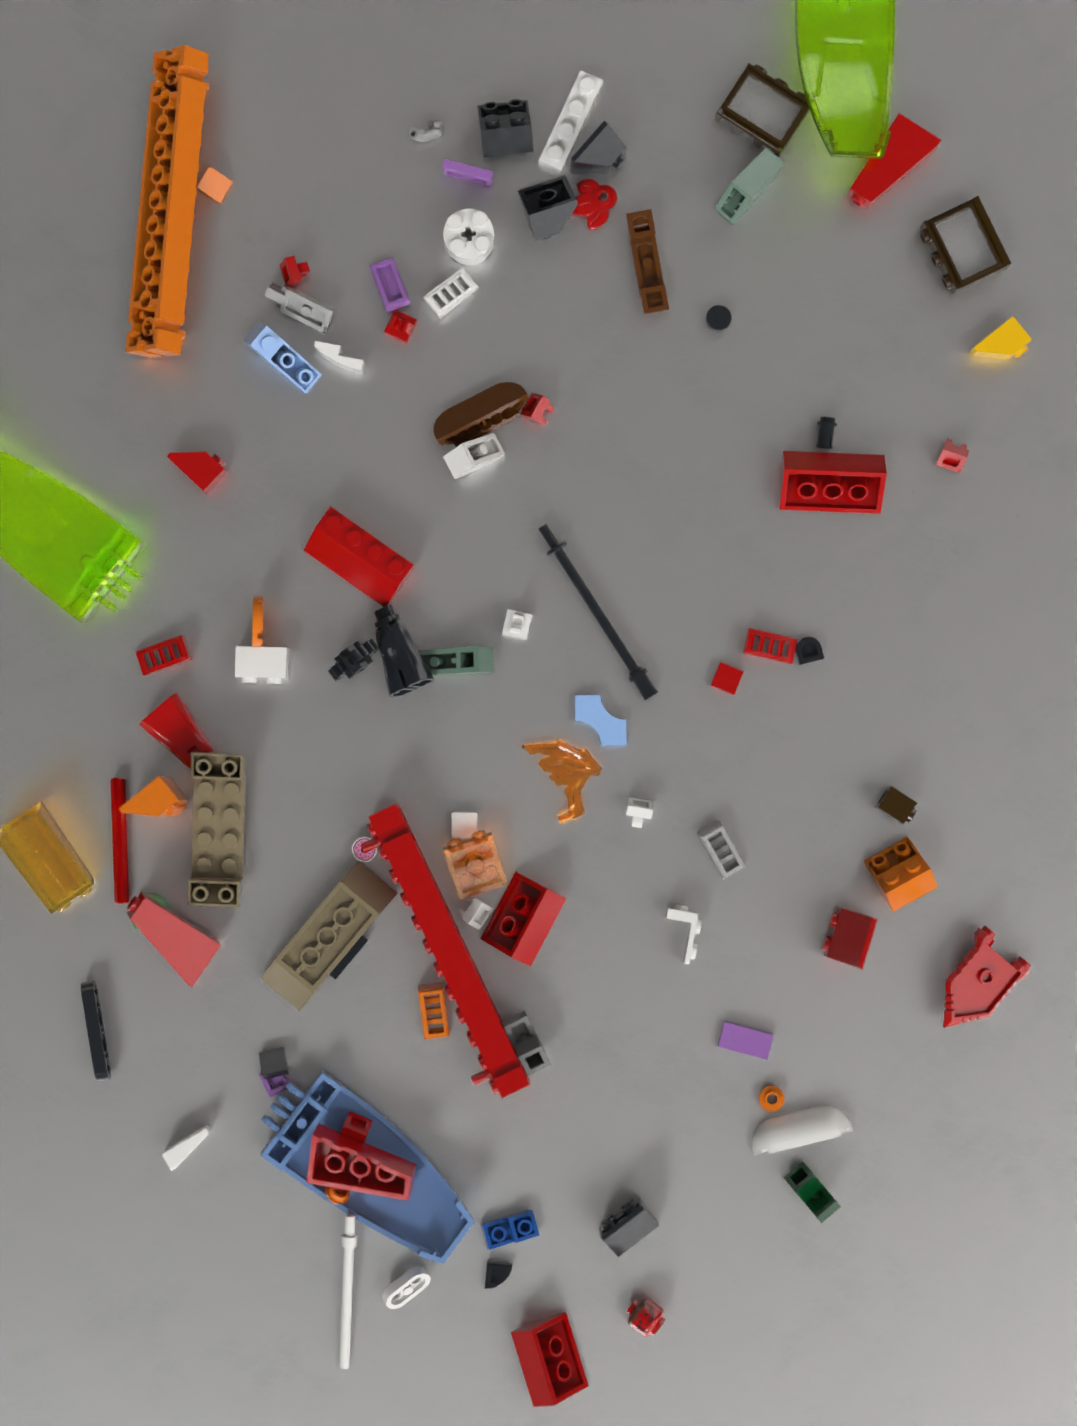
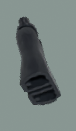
M392 605L376 610L374 612L377 620L375 623L377 628L375 635L383 661L389 696L391 698L403 696L433 682L434 677L415 646L406 626L399 619V615L394 613Z

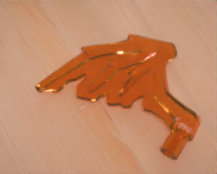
M557 739V742L522 745V748L526 749L530 755L537 753L549 755L550 757L542 758L538 765L544 772L552 773L549 778L557 786L568 785L564 790L568 800V811L557 815L560 824L571 820L575 821L585 814L581 791L587 780L591 776H599L602 770L586 748L580 750Z

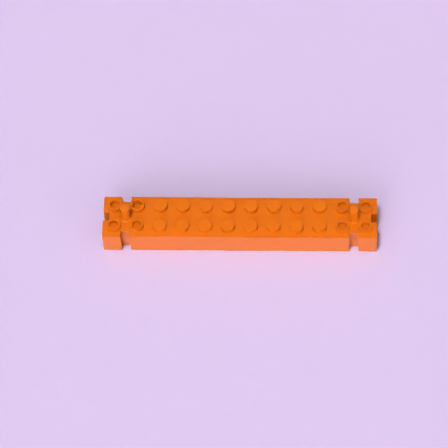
M187 45L174 47L172 51L162 50L153 54L152 73H155V82H151L128 316V322L132 324L131 332H127L125 348L127 353L147 358L162 357V355H181L183 340L186 337V332L180 330L179 326H182L185 321L184 313L188 273L190 270L192 229L195 218L194 207L197 195L196 186L200 147L202 144L201 133L204 120V102L206 92L209 90V83L203 81V77L209 69V53Z

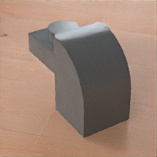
M525 1010L502 1021L503 1027L527 1075L551 1065Z

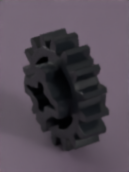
M373 639L367 640L364 644L356 641L334 658L336 663L328 672L335 681L340 680L345 675L351 679L373 662L371 657L377 653L379 647Z

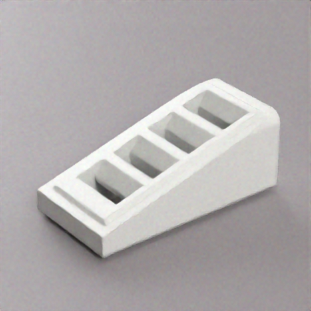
M462 268L430 291L423 299L435 315L442 319L479 287ZM459 278H462L469 286L467 290L457 281ZM452 284L460 291V295L457 296L450 288ZM446 290L453 300L449 302L442 292ZM438 296L445 306L441 307L435 298Z
M207 1124L162 1152V1156L171 1171L212 1130L210 1125Z

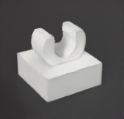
M507 609L502 635L527 640L532 614Z
M628 797L626 815L633 816L632 827L642 828L643 818H652L653 801Z
M467 897L466 900L471 905L467 911L460 908L459 913L463 915L462 920L481 930L494 909L477 898Z

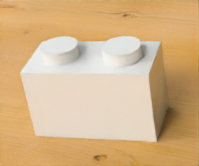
M236 646L235 677L241 678V683H256L257 679H267V684H282V679L288 680V648Z

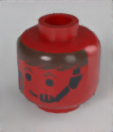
M647 1297L643 1298L640 1302L635 1299L626 1311L630 1314L627 1321L629 1326L644 1337L650 1334L654 1336L666 1320L663 1318L664 1310Z

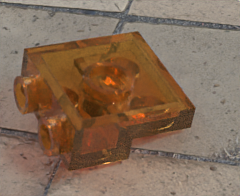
M477 831L471 835V839L464 841L460 838L452 839L447 842L446 847H443L459 900L508 884L492 832Z

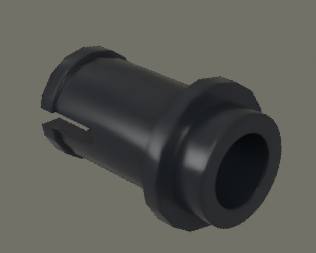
M820 417V421L817 422L819 432L816 447L832 449L834 427H837V423H835V418Z

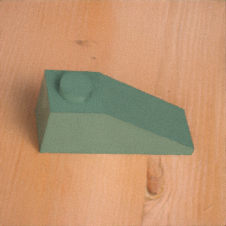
M472 646L418 650L433 676L494 673L493 647Z

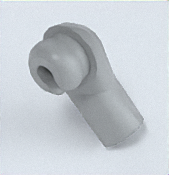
M430 121L428 124L429 129L426 130L411 127L408 131V136L412 140L423 143L439 138L443 133V130H441L442 123L440 121Z

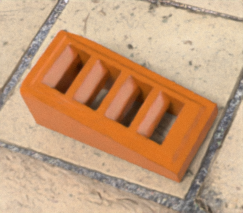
M443 982L418 985L424 1039L450 1036ZM439 994V996L424 997L426 995ZM440 1003L441 1005L437 1007L425 1008L426 1004ZM442 1013V1017L427 1018L426 1016ZM443 1023V1027L428 1029V1025Z

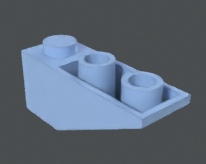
M258 322L243 340L262 359L305 394L322 375L263 323Z

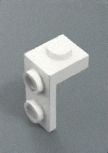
M673 904V908L667 907L665 918L690 923L683 963L690 964V959L695 960L697 944H693L695 934H700L702 919H698V913L688 911L689 906Z

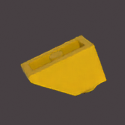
M1012 316L977 344L969 353L976 357L1004 360L1010 359L1013 355L1019 358L1029 349L1027 344L1032 339Z

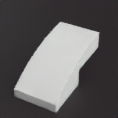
M315 341L314 346L316 350L328 361L343 369L359 374L364 373L365 363L363 360L341 356L342 349L340 345Z

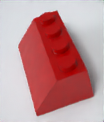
M783 451L780 478V510L881 514L887 475L885 455Z
M331 506L315 527L303 550L383 607L391 603L415 569L414 564Z

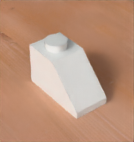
M491 433L460 444L443 456L454 479L477 471L506 454L495 433Z

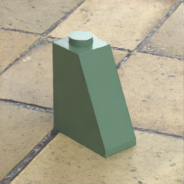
M766 147L730 183L715 209L734 225L775 180L785 163L778 155Z

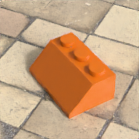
M158 776L122 805L119 810L121 813L177 817L187 809L185 804L190 800L171 777Z

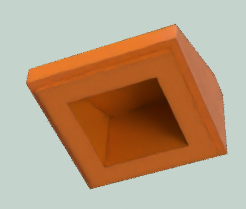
M209 166L197 185V189L200 193L221 204L233 181Z

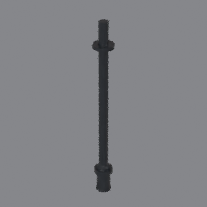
M547 524L540 527L538 530L551 548L546 554L548 556L555 555L630 671L629 681L634 682L644 700L658 693V690H656L646 674L648 671L646 668L636 664L564 552L563 548L567 545L566 541L559 544Z

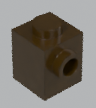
M888 786L874 808L897 823L904 824L905 821L909 823L915 816L917 810L914 807L917 802L894 787Z

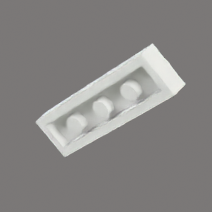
M580 70L539 158L540 164L562 173L603 85L602 79Z

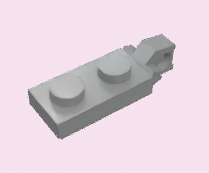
M272 283L265 293V297L277 302L276 306L280 308V312L322 333L327 331L335 308L287 285L281 287Z

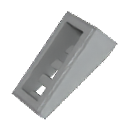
M715 821L697 832L723 879L746 867L720 821ZM718 832L720 833L719 835H717L716 837L712 838L711 840H708V838H710L711 836L715 835L716 833H718ZM723 840L725 841V844L719 846L718 848H716V849H713V848H712L714 845L718 844L719 842H721V841H723ZM728 849L731 851L720 859L717 857ZM735 858L736 862L725 868L722 866L724 863Z

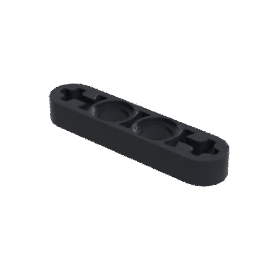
M95 981L81 983V996L96 1081L111 1079V1067L97 984Z

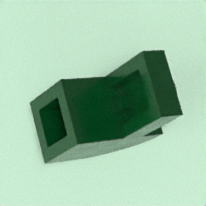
M803 1161L784 1177L821 1223L841 1207Z

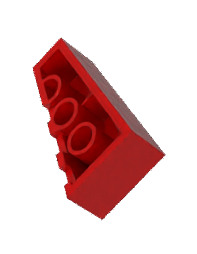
M318 1123L312 1135L307 1183L408 1201L414 1186L415 1163L365 1142L361 1143L340 1134L339 1131Z

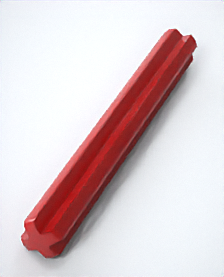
M112 778L110 785L114 902L116 904H126L129 902L126 813H121L119 810L126 803L125 779Z

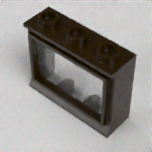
M748 63L729 95L716 112L714 120L719 123L722 118L733 125L732 130L736 134L740 135L741 132H744L754 139L753 144L761 148L764 145L780 157L809 113L813 103L809 101V97L799 91L796 93L789 89L788 84L782 79H774L767 75V71L757 64L753 66Z
M979 196L927 221L925 220L920 226V238L925 245L928 244L932 252L930 253L931 260L935 267L940 268L943 274L941 276L942 283L947 290L950 289L952 295L1006 270L1012 264Z

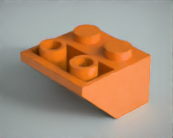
M908 837L863 861L881 895L893 912L938 888L930 867Z

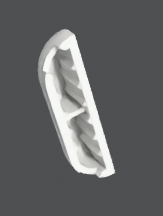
M831 1105L817 1106L769 1118L761 1122L753 1133V1154L758 1155L767 1151L770 1154L841 1136L843 1132L852 1131L851 1122L841 1109Z

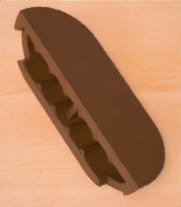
M498 383L441 413L434 423V436L440 445L454 444L455 447L479 438L517 418L521 414L519 410L525 402H528V394L517 383Z

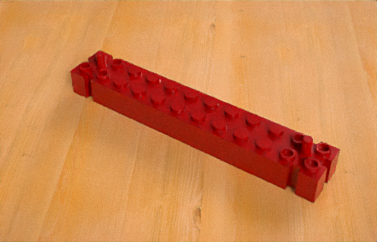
M394 804L369 816L370 822L367 823V827L373 838L362 843L361 848L364 853H367L378 847L383 860H389L392 869L389 870L391 878L395 884L400 883L403 892L400 893L401 899L405 907L411 906L414 913L411 917L417 931L422 929L425 936L422 940L427 953H433L436 959L433 966L439 978L444 976L447 982L444 989L450 1001L455 999L458 1008L455 1010L461 1024L466 1022L469 1031L466 1033L472 1047L477 1046L480 1051L477 1058L483 1071L471 1076L473 1084L477 1085L488 1080L494 1094L499 1093L501 1098L529 1086L530 1078L503 1027L502 1019L400 805Z

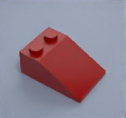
M838 907L837 912H832L829 926H832L830 936L826 935L821 950L825 951L824 956L863 969L878 919Z

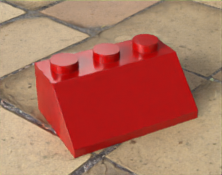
M515 871L480 939L509 957L532 966L567 898Z
M566 1312L527 1323L511 1332L533 1407L555 1406L589 1386Z

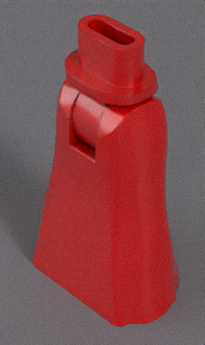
M177 693L165 700L139 724L149 735L190 769L192 752L214 753L209 740L196 724L188 708Z

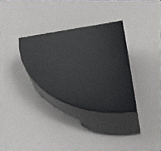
M487 1261L485 1289L495 1288L503 1283L510 1275L513 1264Z

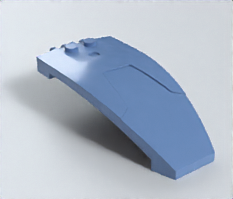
M321 1070L305 1092L293 1083L288 1082L286 1085L287 1089L297 1095L300 1100L295 1105L287 1097L279 1094L276 1099L291 1110L289 1113L276 1103L270 1106L276 1114L285 1119L281 1125L269 1116L264 1115L261 1120L276 1132L261 1151V1157L279 1170L285 1171L343 1212L355 1215V1219L417 1252V1255L444 1264L470 1229L474 1219L432 1162L382 1113L325 1071ZM349 1111L372 1120L373 1122L365 1143L416 1164L414 1186L408 1201L350 1191L349 1199L346 1203L334 1204L326 1196L325 1189L327 1186L307 1183L312 1135L318 1123L341 1132Z

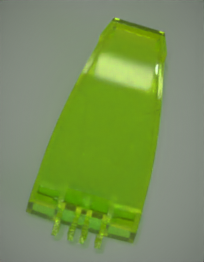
M795 0L796 48L801 81L811 115L826 149L831 157L881 159L884 156L891 131H888L894 66L895 0Z
M0 451V556L32 585L83 624H85L101 603L115 613L117 610L116 606L105 598L111 591L117 598L126 599L127 596L114 587L118 583L128 592L133 590L129 583L120 579L126 571L139 581L143 577L132 569L130 565L146 543L71 488L33 466Z

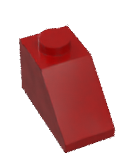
M176 452L167 455L206 494L228 473L223 468L226 463L215 453L212 457L207 452Z

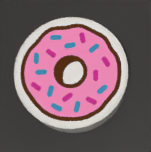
M361 837L353 843L352 854L356 860L369 862L376 857L378 847L367 853H364L361 848V844L371 838Z

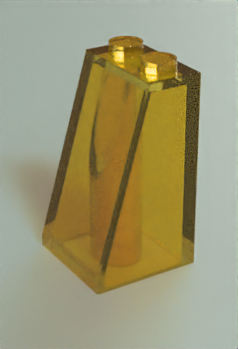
M39 801L0 828V847L51 914L57 910L62 912L71 905V900L77 896L82 898L92 891V886L94 885L93 876L42 801Z

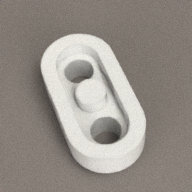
M423 1267L410 1268L384 1290L382 1297L387 1307L397 1309L405 1305L429 1285L430 1277Z

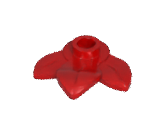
M593 179L581 180L576 184L580 194L576 196L578 205L573 214L587 216L588 228L594 230L601 227L608 220L609 210L617 202V193L613 187L600 185ZM603 193L608 194V199L605 202L600 200V196Z

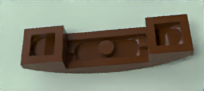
M652 210L627 213L629 238L644 314L669 310L655 238L656 233Z

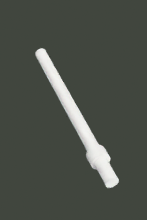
M352 1214L345 1215V1231L341 1241V1246L344 1247L339 1368L341 1369L349 1368L353 1262L354 1248L357 1247L355 1215Z

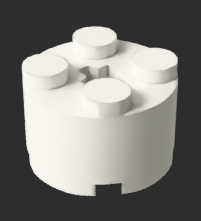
M462 209L450 215L445 223L443 230L445 248L447 253L458 263L467 266L482 263L492 252L495 242L494 229L490 219L484 212L476 209ZM471 233L472 241H467L466 234Z

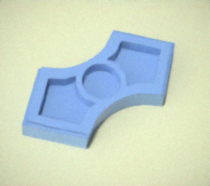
M575 695V721L586 723L594 728L599 735L601 746L627 745L626 720L610 715L603 707L600 695Z

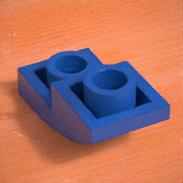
M533 1210L480 1224L488 1250L539 1236Z

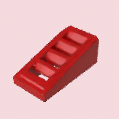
M748 628L743 654L793 664L798 639ZM755 636L760 637L757 650H753ZM765 638L770 639L767 653L762 652ZM775 640L779 641L777 655L772 654ZM784 642L789 643L787 657L782 656Z
M183 635L136 651L143 676L192 660ZM176 644L181 656L176 658L173 645ZM163 648H168L171 657L170 661H167ZM157 650L162 661V664L159 665L154 654V651ZM148 653H149V656H150V659H151V662H152V665H153V667H151V668H148V665H147V662H146V659H145V656H144L145 654H148Z

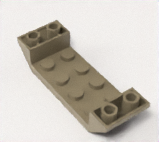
M192 752L191 778L194 779L192 873L188 880V905L240 907L244 877L246 803L244 754Z
M358 861L275 958L260 979L300 1011L398 893Z

